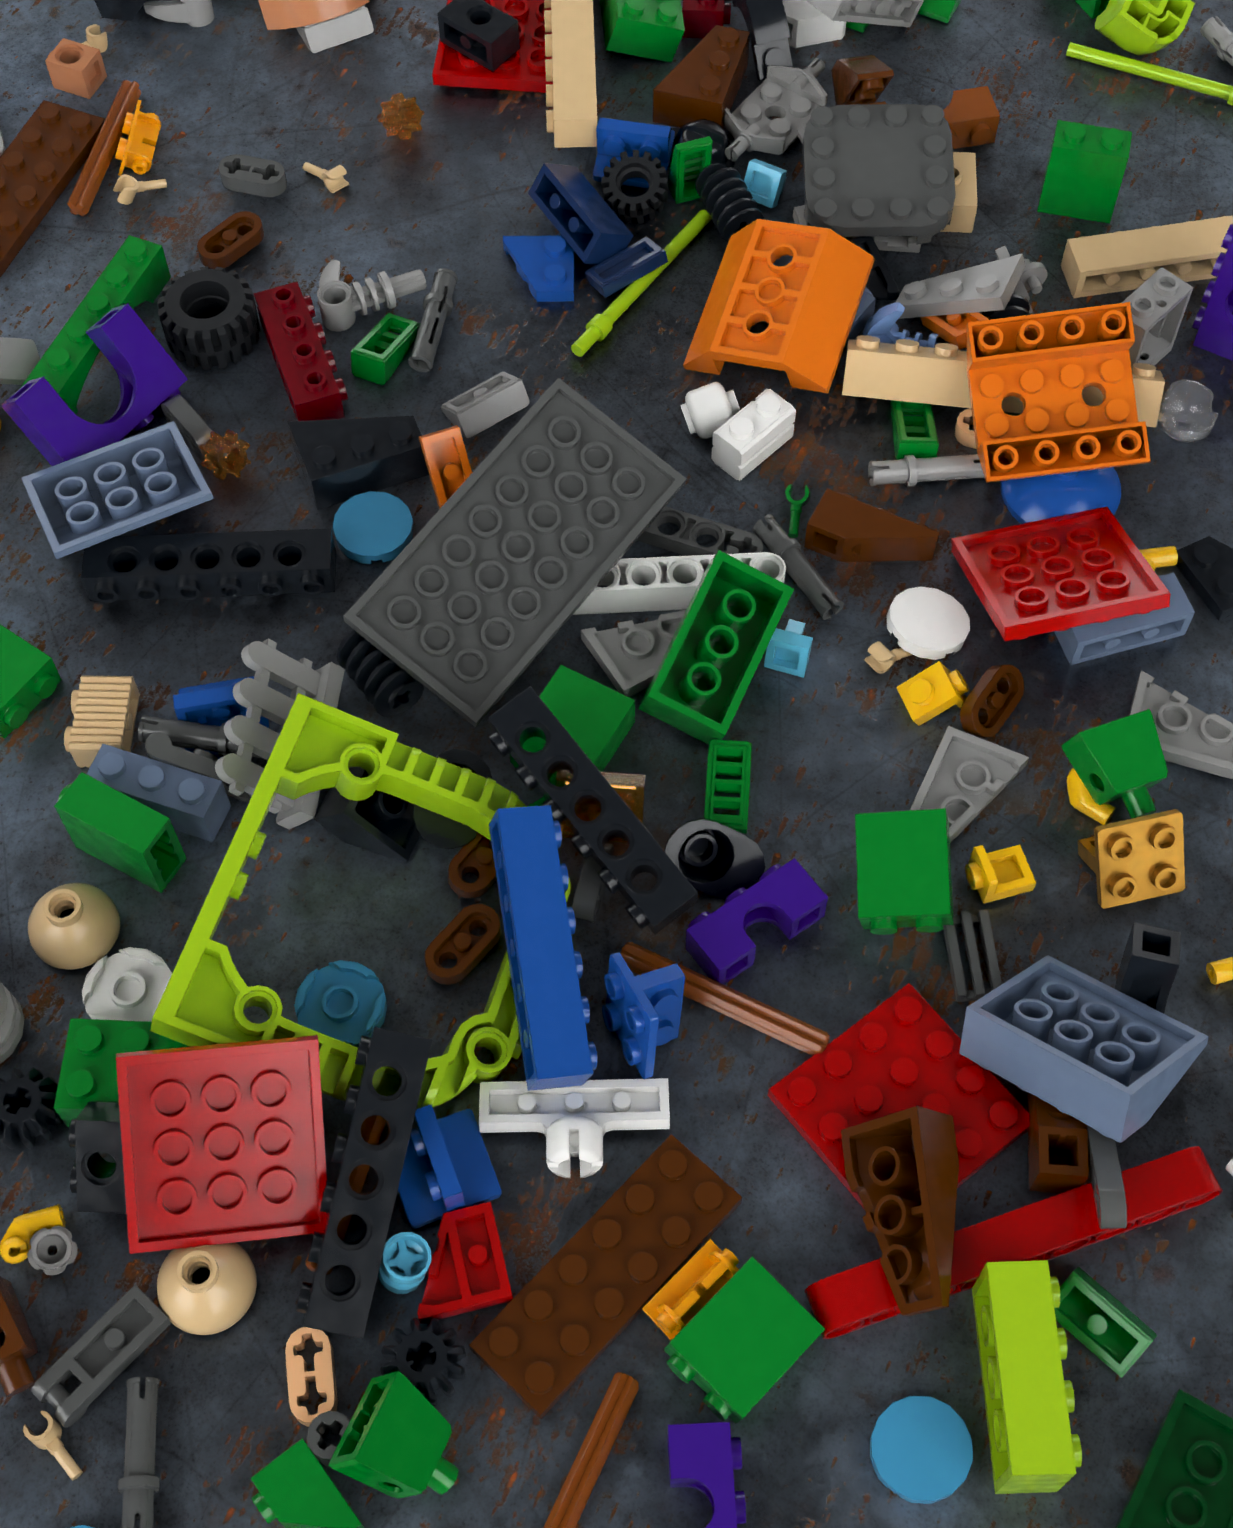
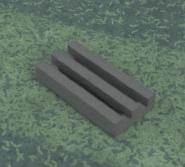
M988 909L979 910L978 914H971L970 911H961L960 915L953 916L954 925H943L956 1002L977 1001L1002 984ZM973 926H978L989 983L988 989H984ZM955 927H962L973 990H966Z

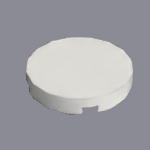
M921 586L904 590L896 595L886 615L887 629L890 635L893 632L894 636L898 639L897 644L904 651L919 658L937 660L945 658L946 654L957 653L961 650L970 632V618L963 605L953 596L935 588Z
M128 947L118 950L120 953L113 954L110 957L106 955L98 960L86 975L82 989L83 1003L90 1018L152 1022L153 1015L172 975L162 957L148 949Z

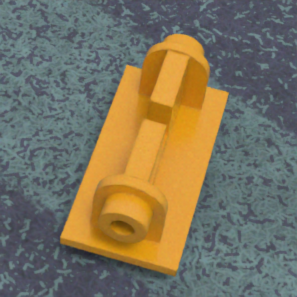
M138 100L134 114L127 112L121 133L127 134L128 138L120 137L115 159L121 160L119 176L122 175L124 166L131 168L140 175L145 174L152 166L154 146H156L162 124L155 113L139 111L141 100Z
M709 1239L646 1303L642 1310L671 1341L739 1270L736 1267L739 1263L738 1258L727 1248L722 1251Z

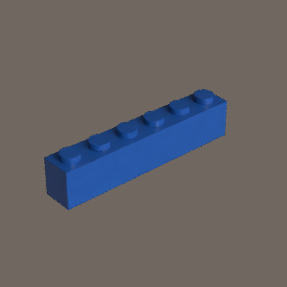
M551 805L499 808L489 824L527 1090L534 1091L581 1086L593 1075V1070L597 1068V1051L594 1042H588L586 1024L590 1020V1007L587 997L581 996L579 979L582 978L583 963L580 952L574 951L571 934L575 933L576 920L573 908L567 907L565 891L568 889L569 876L566 864L560 863L558 848H560L562 842L561 826L558 820L553 821Z

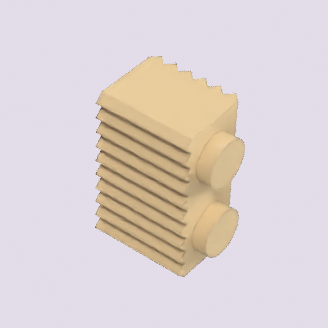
M82 675L80 677L79 690L74 689L71 694V711L74 715L73 726H67L64 733L65 750L71 753L78 767L84 768L86 766L90 768L102 744L131 752L140 696L133 676Z

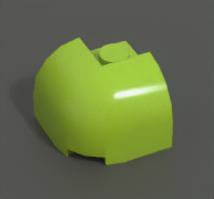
M1109 0L1106 9L1097 16L1095 30L1122 50L1138 56L1152 54L1167 47L1179 37L1185 29L1195 3L1191 0Z

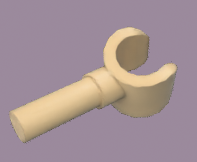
M97 24L88 26L86 28L87 41L81 44L100 49V53L105 52L108 46L107 32L101 33L100 26Z
M305 162L303 165V170L322 179L331 193H335L350 185L343 177L347 172L342 165H338L330 170L319 168L309 162Z
M124 174L118 178L113 191H120L117 199L118 202L128 205L133 202L137 192L167 188L166 179L137 181L134 177Z
M877 641L868 648V652L871 655L866 657L864 661L875 672L883 674L896 661L913 654L904 651L902 648H895L890 651L881 641Z
M40 1411L48 1421L47 1429L41 1435L36 1436L25 1424L23 1426L25 1437L39 1449H47L56 1458L72 1481L77 1479L83 1471L60 1440L62 1436L61 1425L48 1412Z

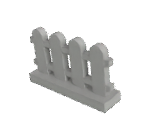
M269 638L263 642L254 641L242 649L241 657L244 664L256 672L254 679L245 678L233 687L234 699L238 704L247 708L246 715H237L228 720L224 725L226 738L238 746L237 755L234 753L227 754L219 758L215 764V772L219 779L230 784L228 792L236 796L244 792L253 795L264 768L251 762L252 753L268 760L280 735L259 723L260 717L263 716L284 726L298 693L337 709L344 668L330 662L317 670H313L311 668L312 661L305 657L296 661L276 650L277 643ZM269 679L292 690L290 697L268 687ZM320 790L308 793L294 800L276 793L269 809L270 812L277 813L275 823L290 830L314 819Z

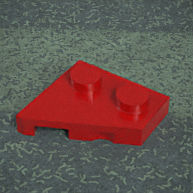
M491 1201L443 1213L437 1235L436 1250L432 1254V1261L427 1273L428 1280L422 1303H419L417 1311L420 1324L428 1323L433 1318L439 1320L510 1302L513 1299Z

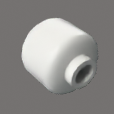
M713 382L689 391L685 396L686 403L680 405L690 434L697 433L702 439L713 437L714 431L740 411L734 391L726 392L723 385L719 382Z

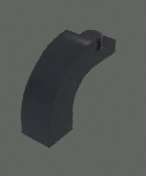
M732 0L733 7H738L741 10L747 29L750 32L757 80L762 81L766 79L767 67L769 65L793 67L788 38L791 36L782 0Z
M1134 922L1120 964L1115 989L1164 1014L1168 996L1180 966L1181 932Z

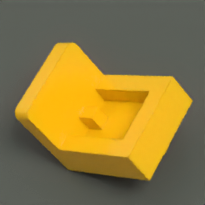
M940 661L896 687L913 722L918 726L955 704L961 709L966 699L965 693L970 691L961 673L957 669L950 671Z
M1020 844L986 853L983 845L973 847L968 864L965 865L969 886L972 890H978L983 904L1033 891L1036 885L1035 878Z

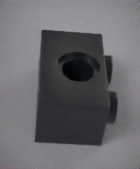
M453 0L437 13L440 41L491 71L496 70L520 49L518 20L484 0Z
M89 1101L77 1118L72 1119L69 1128V1145L71 1148L76 1149V1163L73 1165L70 1175V1190L72 1193H77V1211L127 1214L119 1103ZM99 1151L110 1154L116 1163L104 1160L100 1156Z

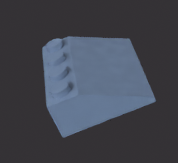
M174 421L21 478L56 559L214 499Z
M1047 955L966 1007L959 1054L974 1061L980 1067L990 1070L1017 1085L1021 1090L1029 1092L1051 1104L1060 1112L1085 1123L1103 1136L1122 1143L1150 1120L1205 1048L1209 1036Z

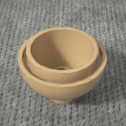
M86 883L63 884L48 891L37 901L28 920L29 940L38 957L52 967L66 970L84 968L103 958L114 946L120 931V916L112 899L101 889ZM74 909L69 916L60 918L64 910Z
M236 1242L173 1249L163 1261L157 1278V1296L163 1313L174 1326L194 1335L216 1334L236 1324L250 1308L257 1287L254 1264L247 1252ZM200 1268L210 1270L209 1277L205 1282L200 1284L193 1283L192 1277L196 1270Z

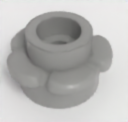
M61 1226L38 1230L30 1240L31 1249L27 1253L30 1265L36 1270H43L46 1275H58L64 1272L66 1266L75 1261L78 1251L77 1244L71 1240V1232ZM50 1246L57 1247V1253L55 1255L48 1254V1248Z

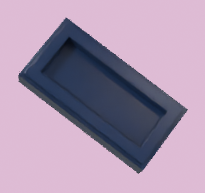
M645 237L587 270L585 274L588 283L606 298L668 262L665 250L649 237Z

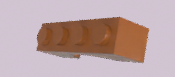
M983 86L953 91L951 102L943 110L944 118L948 121L952 133L953 149L995 143L1000 114L989 87ZM882 101V102L869 103V104H887V103H886L885 101Z

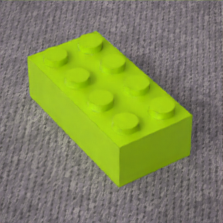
M1048 1260L987 1262L972 1287L995 1494L1057 1492L1077 1474L1076 1467H1081L1082 1465L1080 1438L1078 1434H1071L1069 1413H1073L1075 1407L1073 1385L1070 1380H1064L1061 1361L1067 1358V1338L1064 1328H1057L1054 1309L1060 1306L1059 1282L1056 1276L1050 1277Z

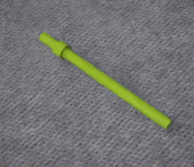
M1070 42L1066 52L1068 57L1228 100L1227 104L1233 106V86L1073 42Z
M700 210L663 249L667 255V263L632 282L602 314H596L586 324V331L571 345V350L576 356L582 357L596 341H603L612 331V324L711 221V216L706 210Z

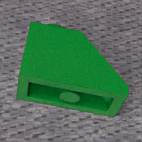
M303 1438L250 1478L259 1491L251 1499L268 1524L277 1518L285 1528H364Z

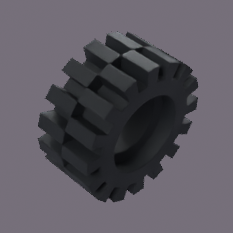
M633 150V157H628L627 152L624 151L620 153L621 161H618L614 156L610 160L611 168L605 166L603 170L604 177H602L601 184L604 201L619 219H621L622 215L624 216L625 223L631 224L632 217H637L638 224L644 223L643 216L645 215L651 221L655 218V210L661 213L664 209V203H667L668 180L665 167H661V161L657 157L652 161L651 153L645 151L644 156L640 157L639 150ZM630 178H643L648 182V191L638 197L626 196L621 190L623 182Z

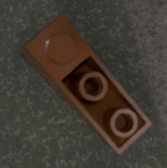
M874 55L838 59L831 70L836 105L875 103L894 77L893 69Z
M827 488L807 523L804 547L840 562L932 561L940 532L932 530L922 523H914L894 515L884 508H876L856 500L851 495Z
M1028 1092V1113L1030 1114V1127L1028 1128L1029 1191L1063 1193L1084 1185L1089 1177L1087 1125L1070 1115L1060 1112L1056 1107Z

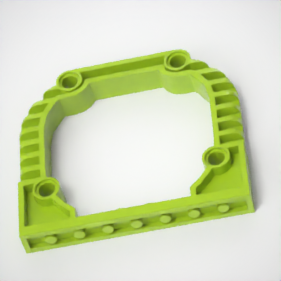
M298 693L153 1015L150 1031L190 1047L317 1035L321 1091L333 1098L345 1101L349 1085H359L363 1066L355 1064L358 1047L299 1025L281 1016L283 1007L277 993L266 986L256 985L248 987L239 975L228 947L212 940L230 897L239 900L244 890L249 874L242 872L248 857L256 860L267 836V834L260 832V829L276 793L294 800L308 793L335 787L340 795L346 799L361 801L372 796L377 790L467 825L491 840L489 824L497 809L527 806L519 799L516 793L512 790L510 792L489 777L485 778L471 772L472 770L458 767L446 762L447 760L443 758H436L422 752L421 749L412 748L397 742L399 734ZM361 767L367 771L369 776L365 778L356 777L349 771V768ZM570 879L568 889L565 891L566 903L571 890ZM507 950L483 1014L474 1015L460 1025L446 1046L442 1056L428 1058L416 1109L432 1104L433 1108L460 1094L472 1082L478 1084L480 1082H491L503 1071L511 1057L519 1058L522 1049ZM253 1006L260 1007L268 1014V1020L260 1024L252 1023L245 1017L244 1010ZM481 1046L489 1049L494 1055V1064L488 1065L480 1062L475 1056V1047ZM389 1067L379 1068L372 1078L373 1088L378 1094L383 1096L393 1094L399 1086L398 1074Z

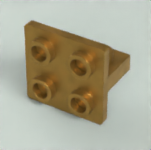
M1178 809L1100 825L1094 829L1093 837L1078 840L1079 856L1096 874L1097 900L1103 909L1173 894L1185 889L1183 814Z

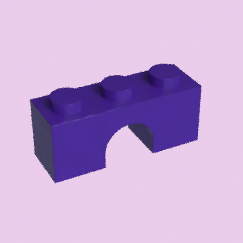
M795 858L783 866L775 864L762 874L759 882L747 890L742 887L731 893L725 900L724 905L714 912L705 911L695 917L686 930L685 949L709 978L726 984L754 965L756 945L745 932L750 925L757 922L774 924L791 940L825 916L828 896Z
M730 1422L668 1425L667 1443L670 1488H694L708 1498L712 1507L713 1517L705 1528H737V1524H746L744 1491H735L733 1470L742 1469L740 1437H731Z

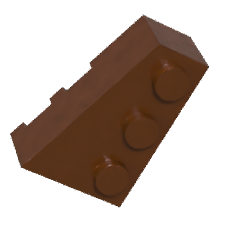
M716 25L653 89V122L681 127L695 120L707 119L716 122L724 129L725 109L729 108L731 111L748 66L750 32Z

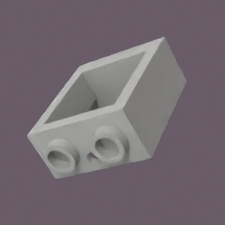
M1163 267L1157 270L1122 302H1130L1135 336V343L1129 349L1131 368L1134 363H1145L1155 366L1172 350L1193 290L1191 285Z

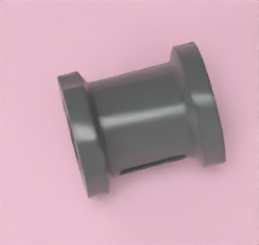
M327 1411L319 1414L312 1420L307 1433L309 1448L320 1463L328 1468H331L328 1464L337 1447L331 1444L327 1446L323 1439L329 1432L335 1436L340 1434L342 1437L350 1422L345 1415L339 1412Z

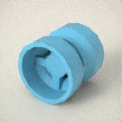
M401 1232L392 1236L386 1242L378 1278L388 1291L396 1294H407L416 1290L421 1285L432 1261L431 1249L427 1241L413 1232Z

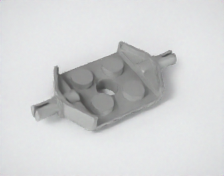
M815 58L806 69L769 65L767 67L766 79L732 113H730L729 108L725 109L724 125L735 139L725 149L726 157L729 160L732 157V161H736L745 150L776 155L783 154L798 138L797 130L805 122L809 121L813 109L819 106H827L828 94L816 79L825 70V63L822 60L819 61V58ZM772 116L780 117L773 120L768 119Z

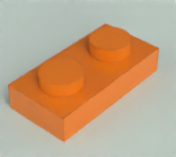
M979 312L921 317L923 326L933 333L939 334V337L948 343L958 346V350L967 348L968 322L989 320Z
M457 425L419 437L439 509L472 474L460 427Z

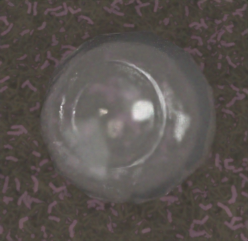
M1182 379L1172 382L1161 400L1158 422L1162 430L1169 437L1180 442L1192 443L1208 437L1219 415L1218 412H1213L1212 410L1214 398L1212 391L1197 381Z

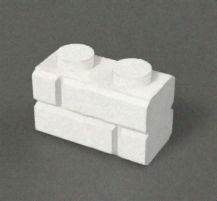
M764 390L755 398V401H751L713 432L711 459L734 479L742 480L793 437L796 409L773 390Z

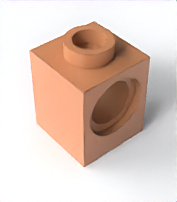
M65 38L59 42L45 60L55 89L87 99H91L107 78L100 49Z

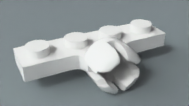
M668 1078L587 1080L581 1086L534 1091L527 1090L526 1081L480 1082V1133H543L546 1136L547 1167L557 1176L571 1179V1157H579L580 1178H586L595 1174L603 1165V1136L606 1132L612 1130L670 1129Z

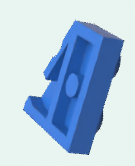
M562 235L503 236L505 254L511 255L516 263L518 274L522 280L529 284V290L537 302L574 301V250Z

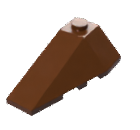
M915 1106L841 1130L846 1179L851 1191L858 1193L865 1209L866 1215L862 1218L867 1231L874 1233L882 1251L880 1263L901 1315L912 1316L949 1307L959 1172L953 1116Z

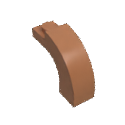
M258 0L267 30L290 29L323 22L349 13L370 2V0Z

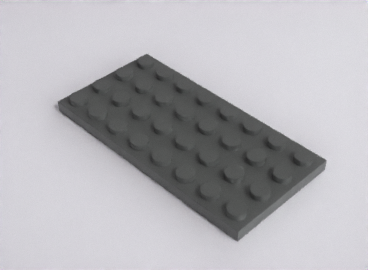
M557 378L343 616L344 622L476 728L685 485L686 478L560 378Z

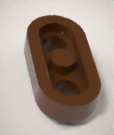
M248 211L237 212L202 236L197 244L201 263L210 269H215L216 267L226 268L257 246L264 237L260 217Z
M1010 664L995 665L985 671L963 702L960 710L961 725L966 733L976 737H991L999 732L1024 693V680L1021 672L1015 666Z
M480 833L461 848L451 860L448 869V882L451 889L457 895L464 898H476L483 895L497 880L493 851L489 845L491 840ZM465 873H474L478 879L475 882L469 883L463 880L462 876Z
M472 904L465 907L428 945L425 951V964L429 976L434 981L445 985L462 981L497 944L501 936V925L499 916L493 908L484 904ZM481 927L486 929L485 934L482 936L471 934L475 928ZM447 959H453L457 962L452 968L441 966L442 962Z

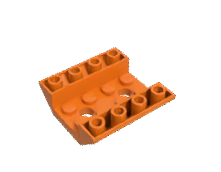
M756 219L731 235L685 358L684 369L720 375L726 361L786 372L792 388L828 394L875 261L873 255L829 228ZM789 255L793 257L791 262L785 266L774 265L775 261L782 256ZM758 322L769 323L767 329L761 333L750 332L751 327Z
M1130 302L967 323V377L976 449L986 483L1151 462L1146 421L1138 422L1129 353V349L1135 343ZM1089 386L1098 388L1103 394V402L1098 406L1086 404L1082 398V390ZM1009 396L1019 398L1024 406L1023 412L1017 416L1006 414L1002 409V400Z

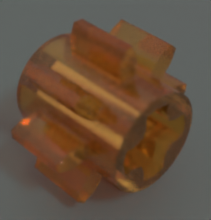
M397 93L391 96V101H385L380 104L383 111L378 122L382 123L385 129H387L386 135L388 137L398 134L400 140L410 139L411 132L422 130L420 122L424 111L420 110L416 104L415 96L404 100V95Z
M227 429L224 437L214 431L210 432L211 439L207 441L206 445H200V449L204 451L206 458L201 465L208 470L214 469V476L220 480H224L227 473L240 478V471L246 465L251 464V461L247 459L245 451L250 447V444L242 439L238 440V433Z

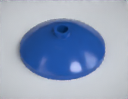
M1114 467L1001 481L1000 485L1002 499L1006 508L1021 524L1102 507H1108L1112 514L1115 515L1121 499V483Z

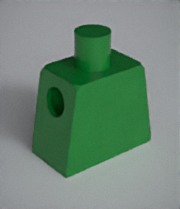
M1150 709L1081 731L1061 745L1066 757L1097 804L1103 805L1122 798L1131 819L1150 815L1157 811L1148 789L1167 778L1168 770Z
M399 1371L371 1379L328 1464L332 1469L398 1499L422 1494L427 1486L439 1495H442L453 1486L459 1472L454 1464L442 1456L452 1434L451 1424Z

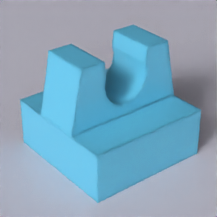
M755 158L750 160L744 182L753 200L770 208L776 207L785 186L787 170Z
M789 619L785 630L775 629L766 649L765 668L804 678L813 641L812 637L803 635L806 623Z

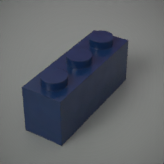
M550 163L543 164L528 194L584 263L599 264L628 247L634 235L577 167Z

